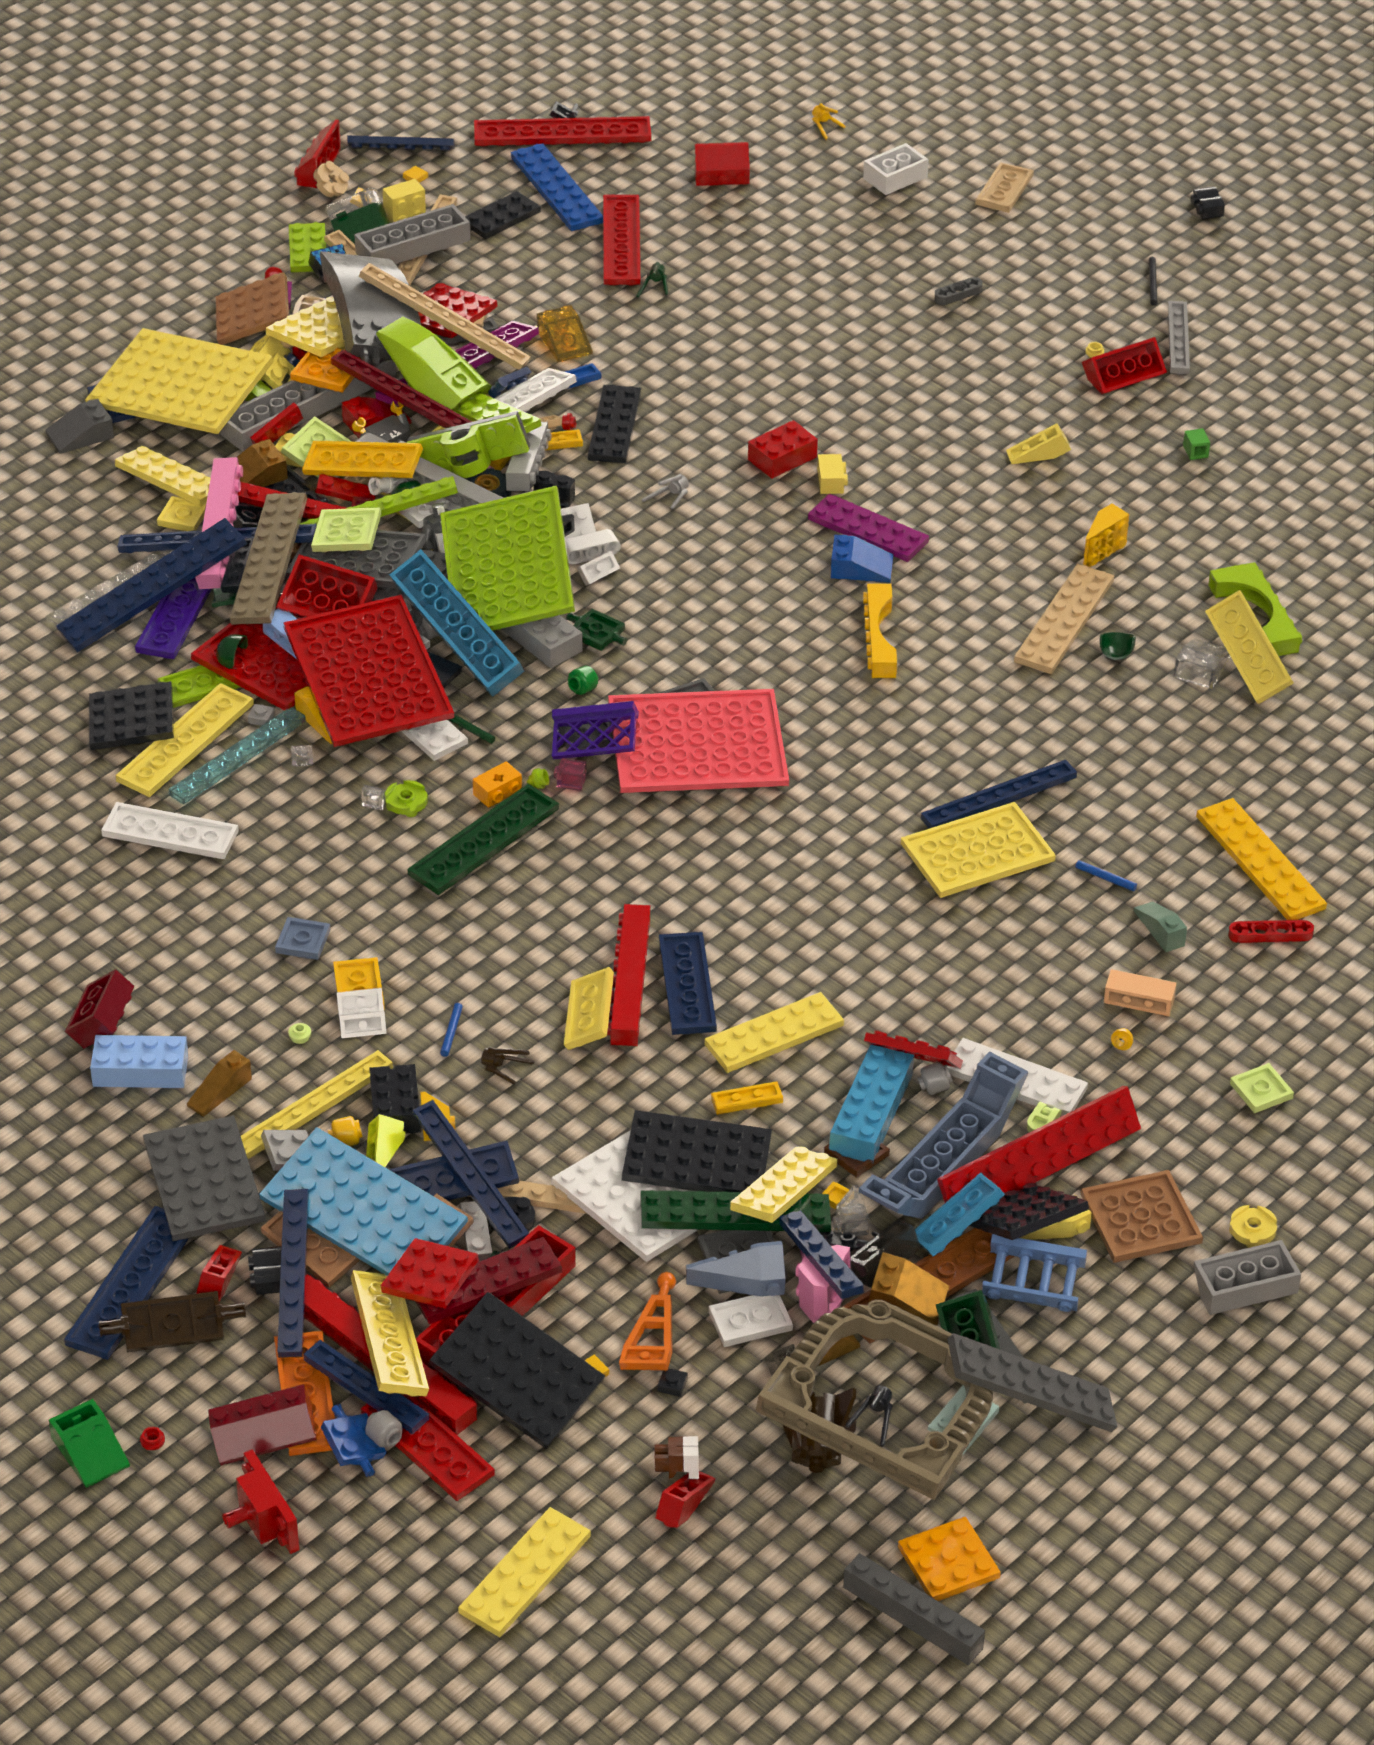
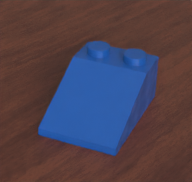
M834 535L831 578L891 583L892 553L856 536Z

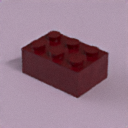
M116 969L89 983L78 1002L65 1033L83 1049L92 1044L94 1045L95 1035H113L117 1030L116 1025L125 1013L124 1008L132 998L131 993L135 986Z

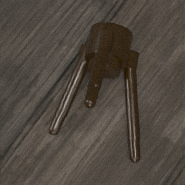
M486 1047L481 1056V1064L486 1066L485 1071L492 1072L511 1084H515L516 1081L497 1070V1066L501 1067L504 1060L534 1064V1060L504 1055H529L530 1052L527 1050Z

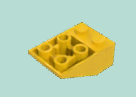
M1113 503L1098 511L1086 536L1083 565L1087 567L1094 566L1099 561L1126 546L1129 527V514Z

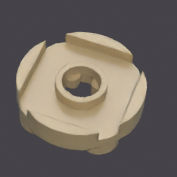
M332 161L321 164L315 170L314 179L316 178L318 183L316 186L325 196L331 198L333 196L340 197L346 192L349 176Z

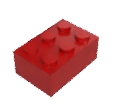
M792 420L748 441V460L773 479L817 458L818 439L796 421Z

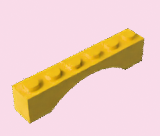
M867 584V592H863V604H867L864 605V617H868L865 618V630H869L865 634V641L869 643L866 645V656H870L867 657V670H871L872 678H896V648L886 641L879 629L881 622L892 611V585Z

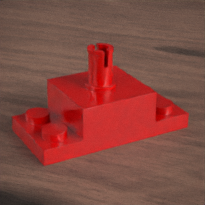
M253 1449L244 1452V1464H242L244 1475L236 1478L239 1507L222 1514L225 1525L230 1529L237 1524L247 1521L260 1544L277 1538L282 1547L286 1546L290 1554L299 1551L297 1518Z

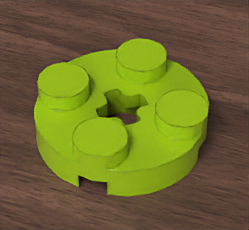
M403 780V784L397 785V782L391 784L385 792L386 809L410 818L417 816L418 812L423 810L428 803V794L425 791V787L413 780Z

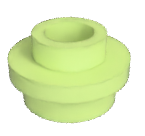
M297 1023L289 1028L288 1034L294 1043L303 1044L309 1040L311 1028L307 1024Z

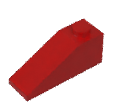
M219 1245L201 1272L196 1294L217 1291L220 1302L241 1258L242 1251Z
M699 1471V1479H689V1473L684 1475L662 1491L655 1519L662 1521L668 1527L678 1528L690 1518L715 1483L716 1478Z

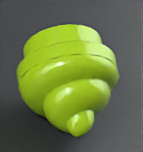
M540 768L534 769L527 780L528 784L537 789H544L550 782L546 769Z

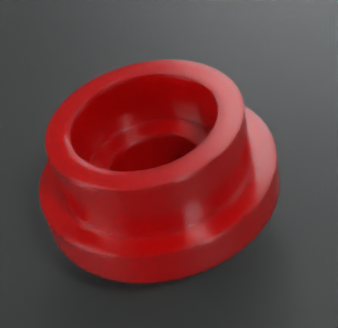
M572 413L563 415V430H573V428H576V417Z
M157 1427L146 1428L140 1436L141 1446L146 1450L161 1448L165 1443L164 1433Z

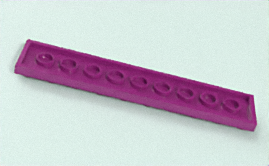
M511 321L490 333L517 348L521 343L531 341L533 337L539 335V330L535 326ZM472 342L455 350L474 369H477L478 366L484 363L491 362L495 358L494 355L479 348ZM405 378L399 380L409 386ZM380 391L375 392L377 400L391 404L394 401L395 405H398V402Z

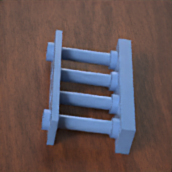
M992 1234L991 1252L997 1255L991 1282L983 1281L982 1284L984 1295L990 1299L1003 1298L1055 1307L1063 1312L1077 1311L1078 1297L1072 1296L1077 1269L1079 1267L1085 1268L1087 1250L1022 1238L1009 1240ZM1008 1255L1020 1258L1015 1286L1001 1284L1005 1259ZM1032 1259L1040 1260L1044 1263L1039 1290L1024 1288L1029 1261ZM1056 1263L1067 1266L1062 1294L1048 1292L1052 1268Z

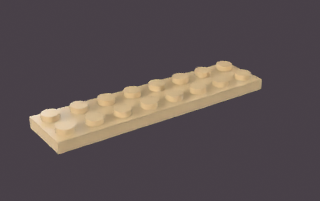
M1077 564L1014 656V662L1052 674L1114 582V575Z

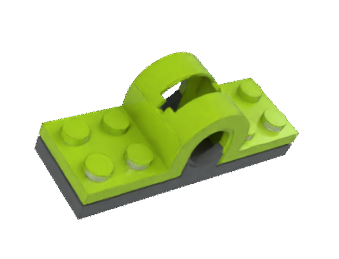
M518 411L409 437L407 443H421L423 447L421 458L462 478H469L482 473L490 466L491 461L527 453L531 446Z

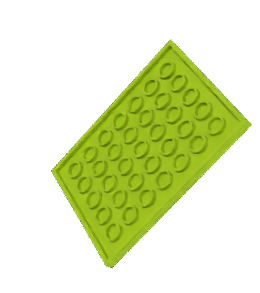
M557 486L440 513L448 581L492 631L575 612Z

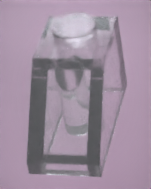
M853 1185L836 1206V1216L832 1217L834 1230H838L841 1233L850 1232L857 1237L869 1235V1216L861 1193H859L858 1185Z

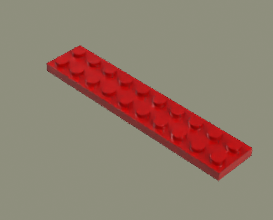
M650 116L474 120L475 146L482 147L489 145L521 146L542 143L573 145L579 143L610 144L652 141Z
M1121 1086L938 1178L937 1181L944 1202L946 1203L979 1173H982L997 1185L1003 1193L1012 1190L1017 1191L1022 1189L1025 1184L1035 1183L1140 1130V1122L1128 1086Z

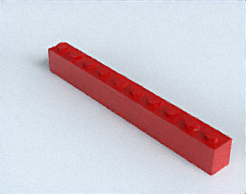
M307 1274L305 1280L304 1318L374 1372L360 1314L352 1305L342 1301L338 1294L332 1293L324 1287L320 1280H315ZM422 1360L429 1390L427 1396L414 1397L458 1435L477 1420V1404L473 1398L464 1395L456 1385L447 1382L438 1371L429 1368Z

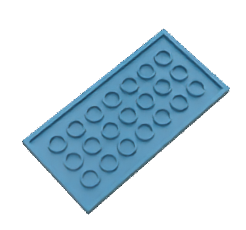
M318 1127L314 1129L259 1194L261 1200L279 1211H283L284 1190L308 1189L307 1228L386 1276L391 1272L414 1238L448 1246L468 1222L466 1215Z

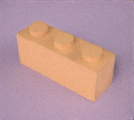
M1111 969L1105 987L1104 1003L1170 1016L1177 983Z

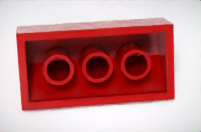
M334 120L313 139L311 147L307 149L306 155L302 157L299 166L295 168L294 176L297 178V185L317 188L316 184L318 183L316 178L314 179L315 170L321 164L327 161L334 162L341 151L339 120Z
M1155 337L1091 357L1082 362L1087 380L1101 394L1167 373Z

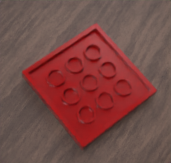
M438 283L423 293L472 323L498 307L497 300L481 296L474 292L464 291L457 287H451L444 283ZM418 312L421 326L430 332L451 339L458 335Z

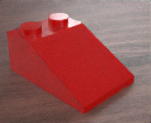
M356 397L342 402L343 422L358 439L361 433L354 431L352 424L359 417L365 419L366 425L364 428L393 414L397 416V413L391 411V403H385L376 398ZM406 415L408 423L411 424L412 420Z

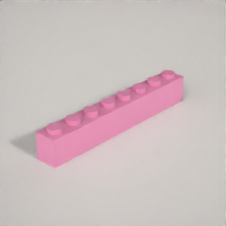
M237 457L214 458L202 532L224 518L234 527L233 521L236 520L235 506L239 504L238 492L241 491L240 477H243V467L239 465ZM229 556L195 577L199 589L221 588Z

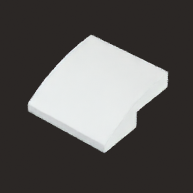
M382 988L336 992L341 1038L387 1034Z

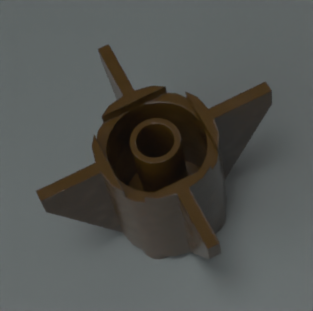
M851 1388L837 1395L823 1392V1397L815 1396V1392H812L811 1397H809L812 1402V1413L838 1426H842L852 1433L856 1431V1421L849 1428L845 1426L850 1420L849 1415L856 1399V1389ZM783 1425L792 1448L791 1461L793 1463L809 1467V1471L814 1473H821L824 1471V1468L841 1464V1453Z

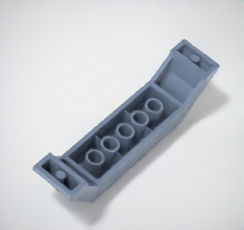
M989 1051L977 1064L976 1071L963 1097L885 1179L872 1174L861 1185L859 1193L898 1214L923 1219L943 1197L937 1179L980 1158L1000 1136L1028 1076V1071Z

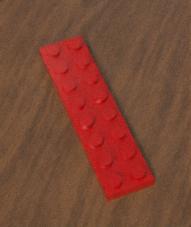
M603 195L604 285H641L639 195Z

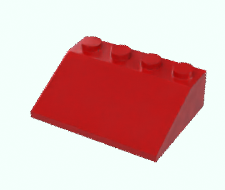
M299 554L276 608L298 616L308 617L372 602L377 590V584L374 577Z

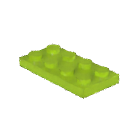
M325 223L288 224L291 273L314 272L308 264L311 251L326 248V242L324 241V236H326Z

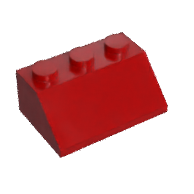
M749 143L695 144L694 175L696 186L749 184Z

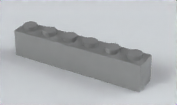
M541 422V427L526 433L531 444L527 453L511 457L506 470L507 491H530L532 485L536 483V475H539L542 458H545V449H548V441H551V429H548V422Z

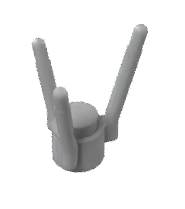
M682 474L660 481L658 483L660 486L668 485L642 498V502L650 500L669 489L672 493L679 494L670 507L674 509L681 498L688 493L689 482Z

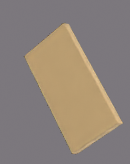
M1000 162L976 198L975 205L1009 213L1032 179L1034 170Z

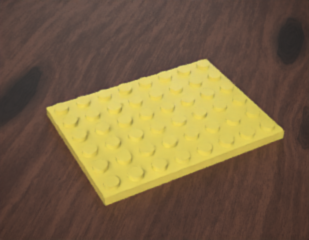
M142 328L85 401L98 399L105 410L219 434L272 365L274 359L272 355Z

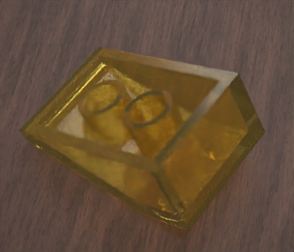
M572 305L537 313L539 335L557 362L593 354L579 315Z

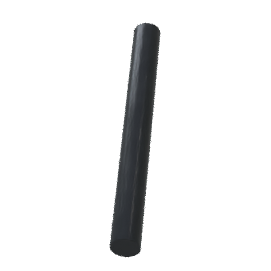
M1150 257V303L1153 306L1158 304L1156 258Z

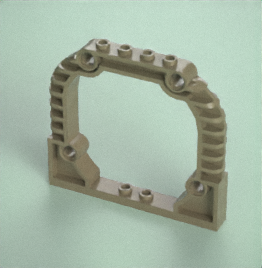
M873 1300L868 1305H853L851 1309L845 1307L834 1309L831 1313H825L814 1322L790 1357L786 1356L758 1395L756 1411L935 1500L961 1461L963 1452L988 1416L992 1406L993 1391L955 1378L947 1340L952 1335L951 1333L883 1300ZM857 1333L873 1340L890 1338L944 1364L947 1375L964 1385L966 1398L942 1433L938 1431L929 1432L925 1436L922 1445L902 1448L898 1455L870 1442L866 1438L860 1437L844 1427L838 1426L811 1412L812 1402L809 1397H811L815 1381L814 1370L828 1350L841 1338Z

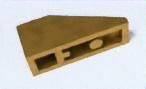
M235 1050L230 1052L217 1062L189 1099L187 1107L202 1117L207 1115L252 1080L250 1060Z

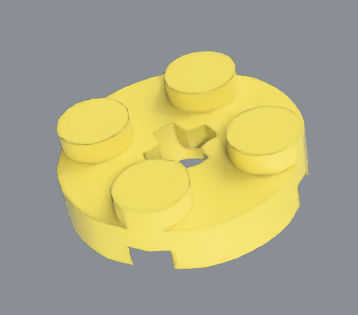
M1244 1205L1232 1213L1229 1232L1236 1240L1246 1244L1248 1248L1270 1243L1275 1238L1277 1220L1275 1215L1267 1208L1257 1206L1256 1209L1249 1208L1250 1205ZM1249 1224H1251V1225L1257 1224L1258 1227L1254 1228V1227L1249 1226Z

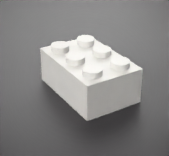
M905 143L865 160L863 179L883 194H891L894 191L927 178L929 159Z

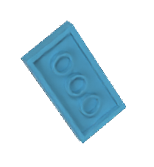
M979 1173L912 1231L910 1235L929 1254L935 1256L937 1253L942 1252L946 1245L954 1238L959 1237L970 1224L979 1220L985 1211L996 1205L1005 1194L997 1185L982 1173Z

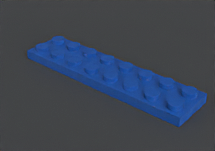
M543 143L511 152V159L571 232L603 223L601 212Z

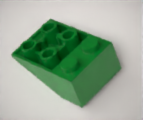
M94 1399L49 1419L51 1439L86 1488L130 1467V1463L109 1422Z

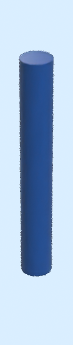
M1080 860L1076 863L1075 868L1133 892L1137 888V883Z
M461 1003L454 1004L440 1055L443 1057L449 1055L463 1008Z

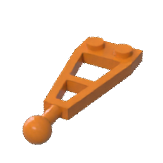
M663 1272L658 1276L659 1293L658 1295H651L626 1340L619 1360L620 1370L668 1371L672 1356V1299L668 1293L676 1285V1278L672 1273ZM657 1307H664V1317H652ZM645 1329H664V1346L636 1345Z

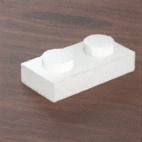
M612 551L577 568L585 586L620 569Z

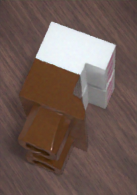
M698 1436L668 1437V1444H655V1472H669V1479L673 1478L676 1472H689V1479H699Z

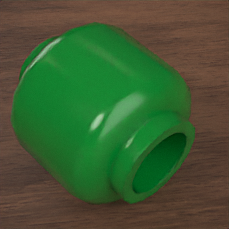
M590 666L576 668L568 675V686L575 694L583 695L589 693L598 685L597 673Z

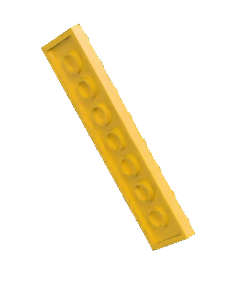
M1234 798L1197 810L1196 817L1287 920H1299L1326 910L1327 902Z

